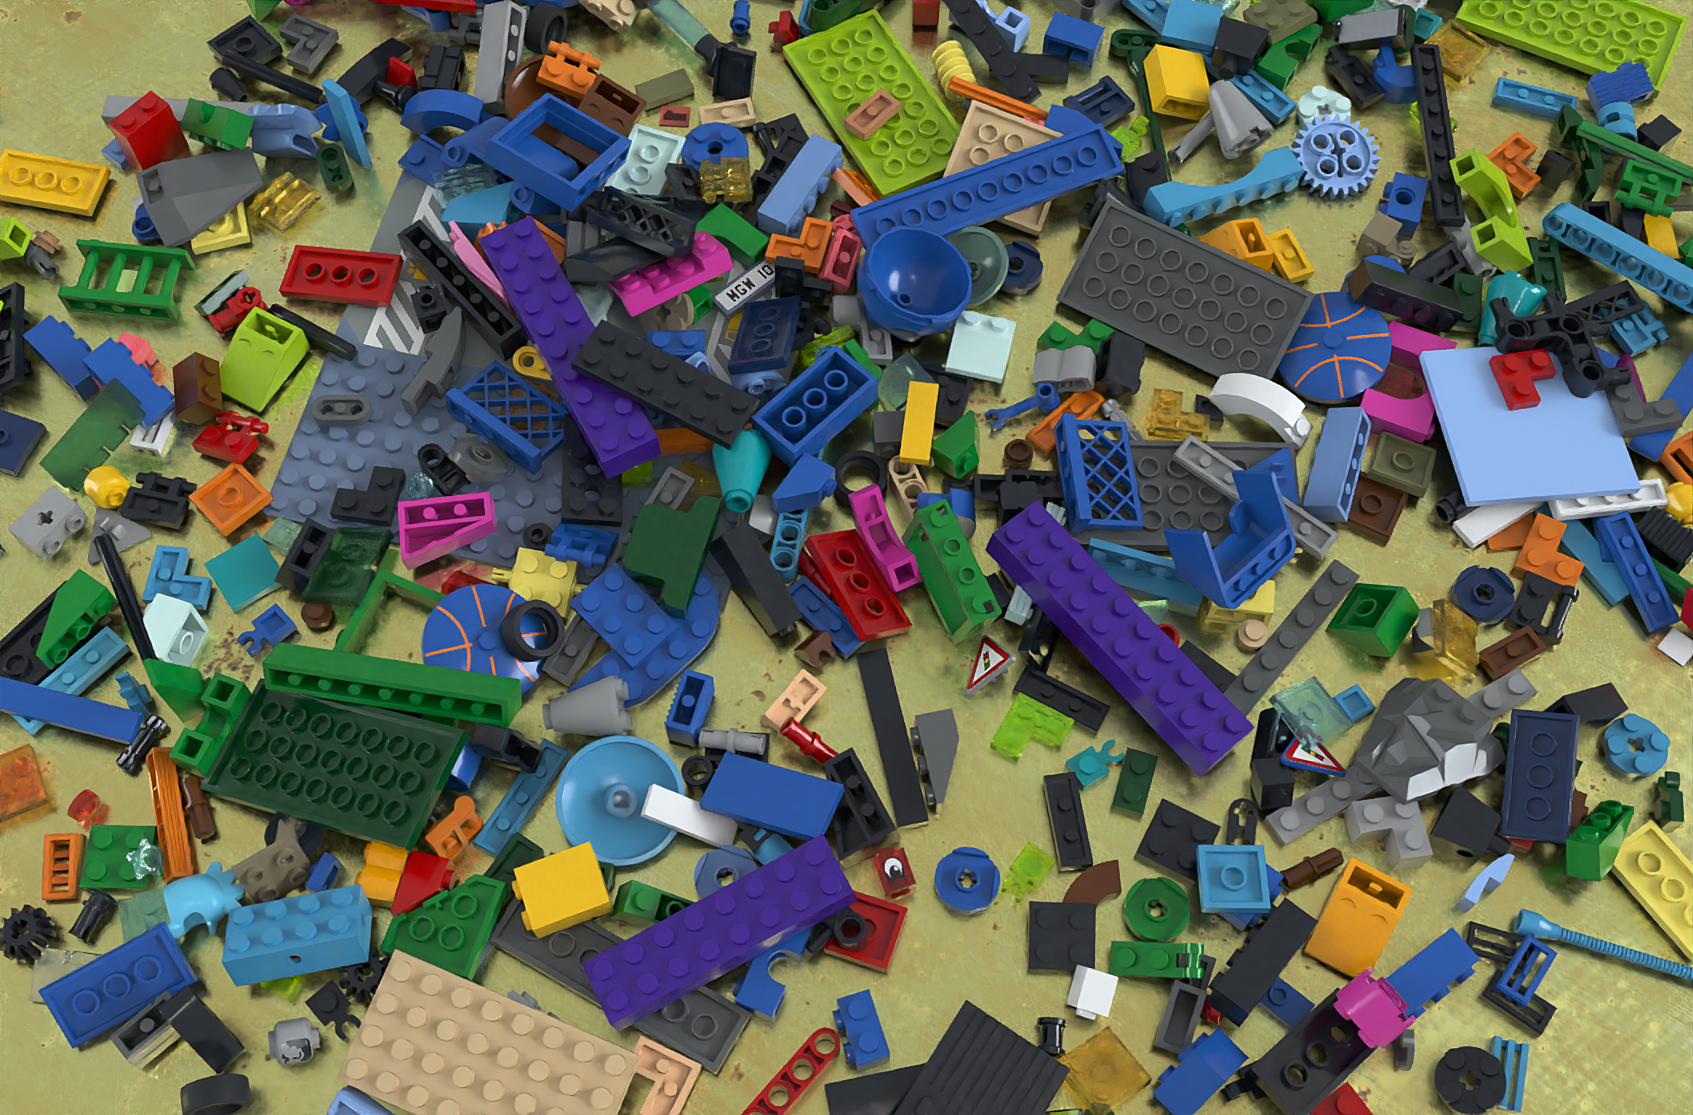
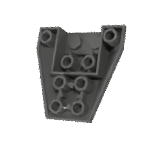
M250 146L245 147L244 150L236 148L232 152L226 150L161 162L135 174L145 209L165 247L170 249L194 239L264 185Z

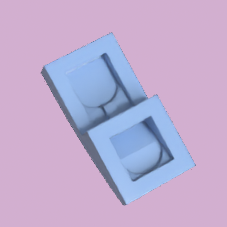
M1508 853L1486 867L1464 890L1455 907L1467 913L1477 903L1483 889L1492 893L1502 884L1515 856Z

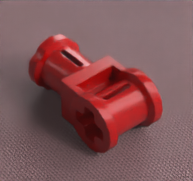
M245 287L238 291L235 297L226 301L229 307L215 315H208V318L219 335L223 337L226 331L241 324L254 306L266 312L268 306L262 301L259 290L254 287ZM246 295H248V297H249V299H250L249 302L247 301V299H246V297H245Z

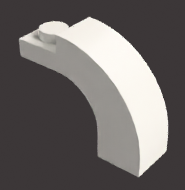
M1246 373L1221 375L1208 396L1225 416L1249 414L1264 420L1278 432L1286 443H1294L1295 449L1302 447L1313 428L1312 424L1301 413L1305 405L1295 395L1284 387L1256 375Z

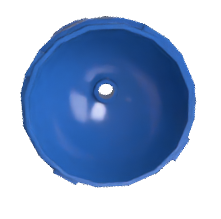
M907 225L892 227L890 231L879 235L867 248L859 264L858 291L864 301L863 309L865 316L871 323L905 341L912 342L919 340L922 336L941 333L951 327L968 306L972 291V271L967 259H964L958 249L941 235L923 228L908 227Z

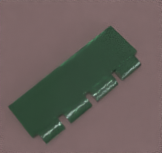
M113 378L39 464L64 488L69 486L75 492H79L84 486V481L89 471L102 466L111 456L103 447L105 446L108 450L114 452L129 435V432L122 425L129 430H134L146 416V413L139 407L142 402L117 378Z

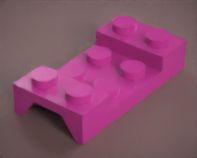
M698 231L695 232L692 254L690 256L676 259L667 257L666 261L660 264L643 268L641 273L633 272L615 281H605L611 298L614 300L620 297L629 315L634 317L734 267L727 247L708 232Z

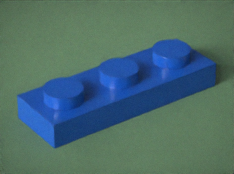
M804 575L787 589L803 615L802 619L815 631L826 630L833 638L831 643L834 649L845 659L866 642H860L844 612Z

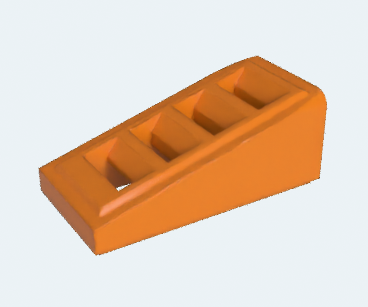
M44 834L41 900L77 899L84 834ZM58 845H70L69 851H57ZM69 857V864H56V858ZM69 870L68 877H54V871ZM68 883V890H52L53 884Z

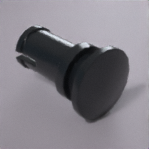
M383 79L378 80L374 86L376 96L392 101L402 112L406 102L417 94L416 89L412 86H396Z
M94 888L86 889L87 892L91 893L88 901H83L82 905H84V908L68 932L87 942L102 915H107L109 912L106 910L109 903L114 905L118 903L108 893Z

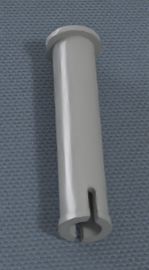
M1211 111L1167 152V156L1173 164L1176 161V165H1180L1216 128Z

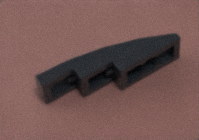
M390 38L357 61L336 83L345 89L348 95L355 98L359 104H362L376 96L374 86L378 80L383 79L386 81L390 58L393 56L405 62L412 58L413 48L394 38ZM325 95L320 99V104L322 105L328 103Z
M786 129L775 150L770 149L760 170L755 169L734 212L757 228L758 209L809 139Z
M1624 156L1614 175L1611 192V224L1613 227L1639 240L1646 211L1636 207L1632 209L1624 207V203L1614 200L1618 189L1629 192V189L1620 187L1619 183L1627 161L1629 159H1636Z
M1005 469L1003 475L974 474L972 479L943 478L941 483V494H949L951 488L970 493L974 497L975 510L997 508L999 489L1002 482H1016L1020 484V482L1034 481L1037 484V493L1043 494V504L1064 501L1060 471Z

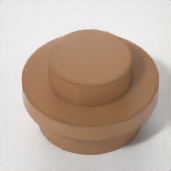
M46 229L43 233L38 230L34 233L37 236L33 242L44 248L47 252L53 255L56 250L60 251L61 247L57 244L60 239Z

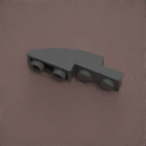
M458 306L444 317L437 332L427 339L424 351L428 361L422 363L416 377L402 390L400 398L404 409L415 417L432 395L441 400L443 399L458 373L466 344V322L462 309Z

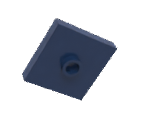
M0 409V471L13 476L18 475L46 430L43 423Z

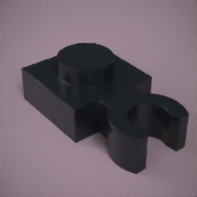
M330 980L305 1001L306 1005L327 1030L336 1024L335 1032L345 1043L350 1041L348 1036L345 1035V1028L349 1024H355L359 1029L362 1023L356 1016L347 1014L354 1008V1005L333 980Z

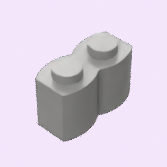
M1076 345L1064 351L1048 348L1035 354L1032 384L1037 390L1040 384L1050 383L1058 394L1065 391L1084 392L1094 389L1097 358L1091 348L1083 345Z

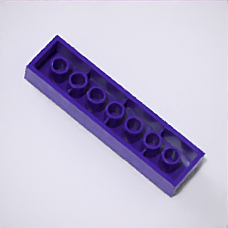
M821 834L586 961L582 966L609 1024L619 1032L857 902V898L825 837Z

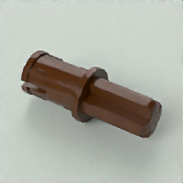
M189 776L180 781V787L182 788L186 803L184 812L190 817L195 837L197 839H207L215 832L209 812L211 803L209 800H206L204 792L199 789L201 785L200 777Z
M1332 847L1311 858L1305 856L1303 862L1280 871V874L1284 876L1281 881L1283 886L1290 891L1309 880H1319L1320 875L1344 863L1342 853L1339 849Z

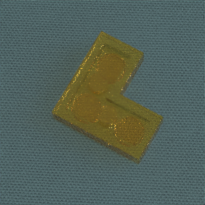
M1154 388L1148 436L1185 441L1189 434H1191L1203 443H1207L1210 415L1181 411L1183 392Z

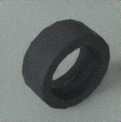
M541 2L533 8L527 18L523 38L524 44L529 51L539 55L555 54L548 51L551 40L559 44L564 41L568 23L565 11L545 2Z
M853 450L843 454L836 461L834 468L837 486L834 494L841 503L851 507L848 495L855 491L844 486L842 477L845 472L855 467H864L876 474V485L879 486L882 498H884L888 486V470L884 461L879 456L866 450Z
M531 600L515 606L506 614L502 622L501 634L505 646L512 655L523 661L534 662L552 656L560 649L564 641L565 627L563 619L555 607L545 601ZM528 613L539 617L546 629V642L543 647L538 649L528 645L520 631L521 618Z
M221 1074L201 1078L186 1084L180 1091L182 1115H235L243 1112L251 1105L248 1077L242 1074Z

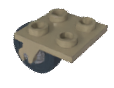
M278 814L273 817L267 825L264 834L267 847L231 867L233 874L255 904L274 901L309 880V872L313 865L310 855L321 845L325 836V828Z

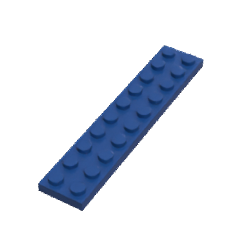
M1102 123L850 210L849 216L858 236L861 238L865 251L879 235L890 231L892 227L907 225L908 227L923 228L946 238L964 227L979 226L1099 183L1102 178L1108 180L1120 176L1124 168Z

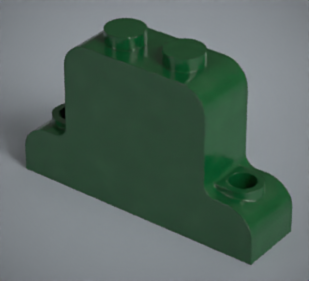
M710 495L700 496L692 503L687 513L657 504H647L641 508L638 516L634 515L631 519L629 533L632 534L629 543H623L619 560L624 562L625 572L633 581L662 589L660 603L665 604L667 613L672 617L686 619L722 512L721 498Z

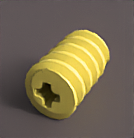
M958 41L944 42L932 54V63L935 66L947 99L953 102L965 101L966 97L948 90V84L952 76L978 85L975 82L976 79L972 74L969 62L965 58L966 55L962 50V45Z

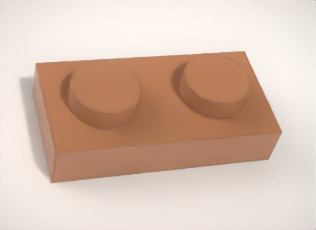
M880 88L844 119V127L865 141L901 110V102Z

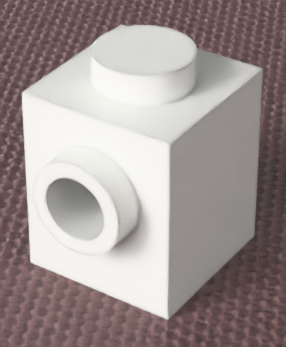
M1077 964L1066 1004L1077 1007L1075 1014L1095 1020L1096 1014L1108 1017L1119 977Z

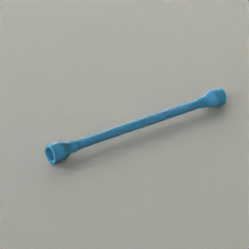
M1523 908L1517 915L1514 929L1516 934L1522 936L1530 934L1536 939L1564 940V942L1572 943L1573 945L1585 947L1586 949L1589 948L1599 953L1602 952L1612 957H1619V959L1625 961H1632V963L1645 967L1649 966V968L1693 981V967L1681 965L1667 959L1664 960L1663 958L1651 956L1641 951L1638 952L1628 947H1621V945L1596 939L1595 937L1583 935L1569 929L1566 930V928L1550 922L1541 914Z

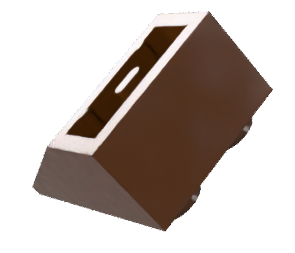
M600 73L587 91L577 110L628 138L635 123L638 124L647 101ZM565 133L562 134L555 147L586 167L601 155Z

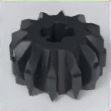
M25 904L21 911L17 908H11V917L9 919L0 917V922L4 924L3 928H0V950L4 951V956L9 960L17 959L21 963H27L30 956L35 960L40 959V950L42 948L51 950V945L47 941L57 937L56 932L51 929L55 922L54 919L47 916V912L41 907L35 909L31 905ZM28 930L27 935L23 937V934Z
M372 947L369 951L368 962L339 968V973L345 976L339 981V986L342 989H347L345 996L349 1000L356 998V1002L359 1005H364L368 998L372 1001L390 962V955L386 952L380 954L376 947ZM371 971H372V972L374 973L373 977H370V976H369V977H367L366 980L364 981V980L362 979L363 976H364V975H365V976H368V975L371 973Z

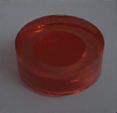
M89 789L83 790L70 804L67 815L77 822L85 821L97 808L99 796Z

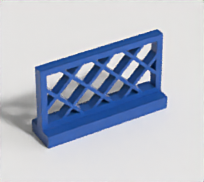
M494 360L459 390L453 387L446 393L447 411L488 442L491 440L505 451L508 457L533 475L542 469V461L563 444V429L552 430V421H563L564 413L569 412L497 360ZM495 372H498L505 377V382L488 383V378ZM505 390L506 398L488 399V391ZM509 390H523L527 398H509ZM472 391H485V399L472 400L467 395ZM530 405H543L548 409V413L531 414ZM506 406V415H492L488 407ZM509 406H527V414L510 415ZM549 421V430L531 431V422ZM528 422V431H514L510 428V423ZM532 438H550V443L540 450L532 444Z
M1063 413L1053 430L1069 532L1081 533L1084 528L1141 530L1144 527L1126 422L1075 419V414ZM1078 429L1087 430L1094 436L1093 440L1087 443L1079 436ZM1106 431H1118L1120 442L1117 445L1114 444L1104 433ZM1097 440L1110 450L1105 457L1092 447ZM1085 452L1099 462L1094 469L1083 462L1082 456ZM1113 453L1124 463V468L1121 471L1108 461ZM1101 466L1115 476L1110 483L1096 473ZM1090 478L1103 488L1098 496L1087 487V481ZM1117 480H1120L1128 487L1129 493L1126 497L1112 486ZM1106 492L1119 502L1114 510L1100 499ZM1094 504L1108 515L1105 519L1092 518L1091 508ZM1122 505L1132 513L1133 520H1125L1117 513Z

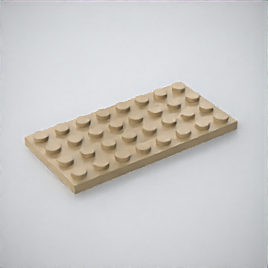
M395 949L336 1079L414 1115H617L642 1056Z

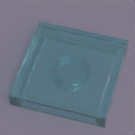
M1315 676L1282 690L1269 699V702L1306 751L1347 732L1353 726Z

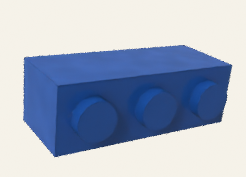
M49 315L22 336L31 349L85 402L100 391L91 374L83 367L82 359L89 355L92 349L81 337L77 340L73 337L75 335L74 331L64 320L59 323L52 315Z
M110 337L82 359L83 367L147 432L174 410V402L172 401L174 396L164 385L159 387L151 379L154 376L144 364L137 365L130 358L132 353L121 341L116 343Z
M1452 927L1385 980L1389 982L1409 1006L1404 1011L1409 1018L1414 1014L1417 1019L1426 1012L1422 1005L1431 999L1436 1004L1451 992L1447 987L1451 982L1456 980L1461 984L1475 973L1472 966L1480 958Z

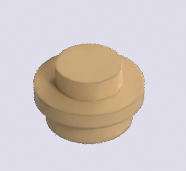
M1249 619L1239 626L1237 636L1245 648L1258 649L1268 640L1269 631L1261 621Z

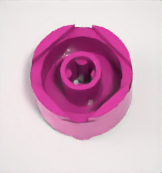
M1367 967L1337 992L1338 1001L1334 1003V1006L1347 1021L1352 1019L1360 1028L1357 1033L1368 1047L1373 1048L1378 1045L1381 1048H1385L1416 1022L1414 1014L1409 1018L1404 1011L1409 1006L1383 977L1376 980L1371 976L1375 970Z

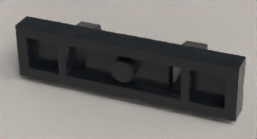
M17 282L0 289V300L4 302L0 312L1 393L13 386L22 384L23 375L31 372V362L24 358V337L22 335H24V327L32 324V315L24 309L25 287Z

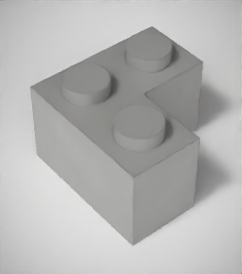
M1393 796L1355 801L1349 805L1343 814L1351 845L1383 840L1391 871L1423 866L1433 855L1418 801L1403 805Z

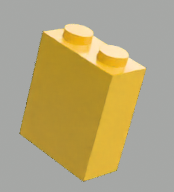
M1156 44L1143 61L1153 112L1200 121L1210 109L1207 97L1210 87L1203 55Z
M590 841L514 869L517 880L512 881V886L517 900L523 899L526 910L521 912L527 931L533 930L538 939L614 911Z

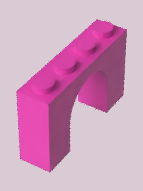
M1390 320L1388 328L1391 334L1392 349L1389 362L1412 371L1422 382L1424 394L1415 399L1405 400L1366 388L1358 407H1363L1372 423L1371 433L1380 435L1383 430L1422 444L1424 439H1431L1436 426L1431 421L1433 416H1438L1419 355L1422 351L1456 349L1457 342Z

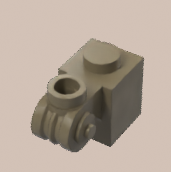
M1377 211L1362 232L1356 246V250L1363 253L1366 257L1371 255L1385 256L1399 263L1403 269L1411 266L1417 253V247L1413 242L1405 240L1398 243L1396 241L1402 223L1380 211Z

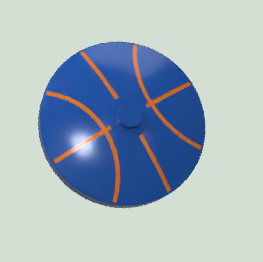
M1342 292L1315 294L1277 368L1278 374L1292 391L1314 402L1336 404L1359 398L1364 394L1366 388L1372 389L1376 386L1388 367L1392 349L1388 325L1378 310L1354 303L1352 294Z
M470 585L457 589L444 597L429 615L421 637V655L425 665L521 679V696L538 680L547 658L534 662L523 661L512 655L507 649L501 634L502 622L511 609L527 602V600L514 591L497 585ZM532 613L525 614L520 621V631L523 639L534 649L543 647L546 642V630L543 622Z

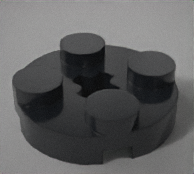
M1472 1046L1452 1048L1445 1053L1444 1057L1437 1064L1435 1088L1441 1100L1453 1113L1457 1115H1487L1496 1107L1498 1108L1504 1100L1507 1086L1506 1075L1499 1059L1489 1052ZM1474 1074L1475 1079L1480 1080L1481 1084L1474 1085L1473 1090H1467L1466 1084L1460 1082L1461 1077Z

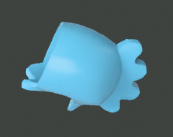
M214 862L208 866L206 874L187 876L173 881L163 888L171 920L167 927L175 940L184 936L191 928L203 923L207 925L212 936L215 934L218 922L225 915L229 916L230 909L242 907L237 900L245 895L246 890L241 884L234 885L237 878L231 869L222 872L223 867L221 863Z

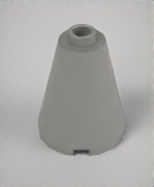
M1220 80L1210 87L1207 97L1222 153L1226 159L1238 158L1239 154L1237 152L1242 150L1250 153L1263 145L1272 136L1269 132H1274L1272 125L1231 81L1225 82Z

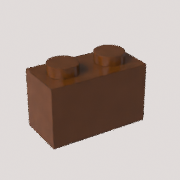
M194 352L173 367L176 417L201 425L223 410L219 361Z

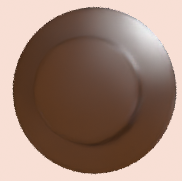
M1015 439L1006 445L1004 458L1013 467H1025L1033 459V449L1027 441Z
M323 598L310 599L303 605L301 610L303 621L308 626L315 628L326 626L333 615L332 606Z

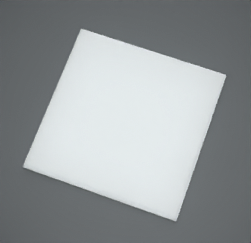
M1673 627L1657 648L1684 666L1693 655V640Z

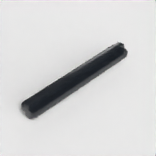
M226 50L222 55L221 61L224 66L312 103L320 104V99L324 96L323 90L230 50Z
M275 303L272 304L271 308L267 309L268 313L301 328L306 339L347 361H352L357 356L358 350H356L355 345L283 306Z

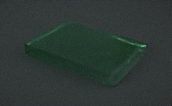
M337 527L302 595L305 603L359 607L394 538L391 530Z

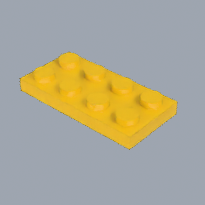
M5 148L0 157V201L92 216L111 175V171L108 166Z

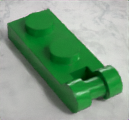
M1111 941L1110 975L1202 980L1204 969L1200 968V958L1204 955V944ZM1180 955H1187V967H1179Z

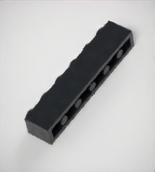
M420 219L397 234L404 255L434 287H438L439 292L454 308L458 306L462 309L465 320L504 361L514 356L519 348L527 346L525 333L519 322Z

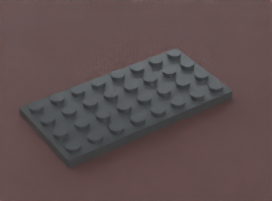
M1107 199L1056 301L1092 319L1095 318L1115 330L1142 341L1218 379L1221 375L1246 373L1271 381L1315 294L1113 200Z
M1084 439V440H1085L1087 443H1090L1093 439ZM1099 440L1092 445L1104 457L1110 452ZM1111 440L1116 445L1120 442V440ZM1129 440L1144 527L1141 530L1084 528L1081 533H1070L1065 510L1064 516L1066 520L1063 528L1083 549H1088L1092 537L1135 550L1170 551L1163 532L1166 528L1202 530L1207 532L1213 550L1233 533L1228 515L1235 502L1172 460L1173 454L1184 441ZM1202 441L1246 471L1283 448H1288L1291 454L1299 501L1297 506L1301 508L1294 443ZM1087 452L1082 456L1083 462L1092 469L1099 464ZM1113 453L1108 461L1121 471L1124 468V463ZM1103 466L1096 471L1108 483L1115 477ZM1091 478L1087 481V487L1098 496L1103 488ZM1117 480L1112 485L1124 497L1128 495V487L1120 480ZM1108 492L1100 498L1113 510L1119 504ZM1065 500L1060 501V507L1066 509ZM1095 504L1092 506L1093 519H1105L1108 516ZM1122 505L1117 513L1125 520H1133L1132 513ZM1296 544L1294 553H1302L1304 549Z

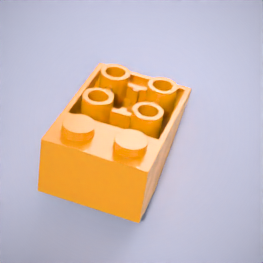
M1257 217L1229 221L1197 238L1199 241L1271 273L1274 252Z
M1352 857L1342 869L1303 952L1353 979L1367 967L1374 968L1405 909L1413 888Z

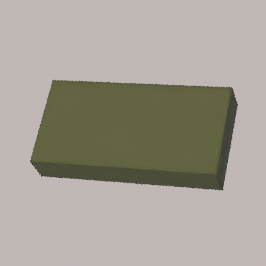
M684 68L635 85L637 95L647 101L645 110L695 93L694 86Z

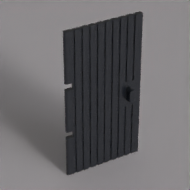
M965 1000L894 1115H1044L1071 1069L968 1000Z

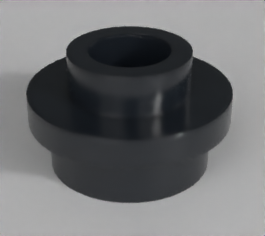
M544 523L532 524L524 531V543L528 549L544 552L546 545L551 544L553 531ZM536 534H543L539 539L533 538Z

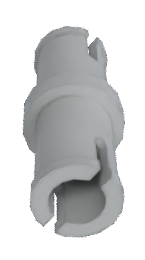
M706 727L701 728L702 731H700L699 747L724 749L733 754L736 751L759 755L764 754L765 734L738 732L737 728H730L729 731Z

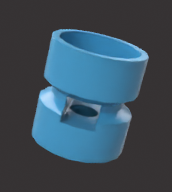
M1614 102L1603 106L1598 111V126L1638 143L1634 110L1630 104ZM1601 146V149L1606 153L1619 154Z

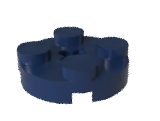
M1013 241L1012 244L1005 245L1009 265L1014 266L1017 263L1020 265V270H1012L1008 266L1006 278L999 289L1022 296L1027 293V290L1034 288L1039 283L1042 277L1043 263L1040 259V253L1035 247L1023 241Z
M1474 565L1466 568L1459 574L1450 592V600L1463 617L1472 621L1478 627H1485L1488 624L1498 623L1508 616L1515 604L1513 595L1515 588L1510 578L1501 570L1491 566L1487 569L1479 568L1480 565ZM1476 590L1480 592L1487 591L1490 594L1488 600L1481 599Z

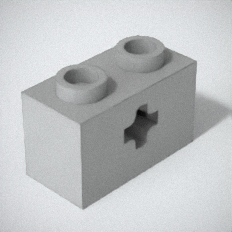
M51 486L8 530L20 544L46 561L60 549L61 545L73 532L81 528L83 522L88 517L76 502Z

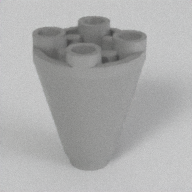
M610 675L552 699L549 704H543L542 712L546 730L554 729L555 732L599 737L626 735V732L633 731L631 714L627 713L624 707V701L629 700L626 681L623 682L617 675Z

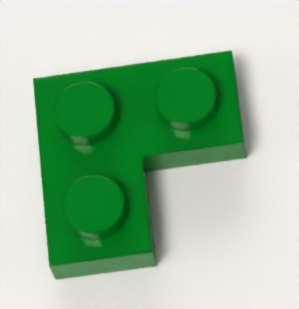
M1093 318L1076 335L1054 320L1038 338L1037 346L1043 350L1056 348L1064 351L1076 345H1083L1091 348L1098 359L1101 342L1115 330Z

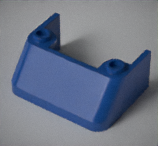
M1234 470L1232 472L1240 498L1232 506L1228 515L1233 533L1213 550L1206 531L1166 528L1163 531L1178 575L1220 608L1236 609L1294 555L1296 541L1275 472Z

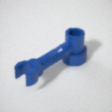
M1042 383L1038 386L1036 395L1005 409H990L984 416L986 420L994 417L998 418L996 422L990 424L991 431H997L1009 419L1035 407H1038L1042 413L1050 414L1060 405L1059 395L1054 390L1052 384Z

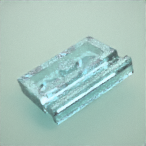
M486 163L432 173L441 214L446 210L450 199L492 187Z
M165 886L132 895L128 899L123 900L121 898L117 900L124 943L162 922H165L166 925L171 922L163 893Z

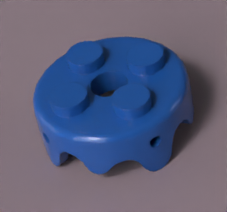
M711 122L697 126L686 135V141L681 150L682 164L693 165L699 180L715 185H722L726 182H733L736 185L742 181L745 167L750 158L748 142L739 129L726 123ZM713 148L722 150L719 154H710L708 152Z

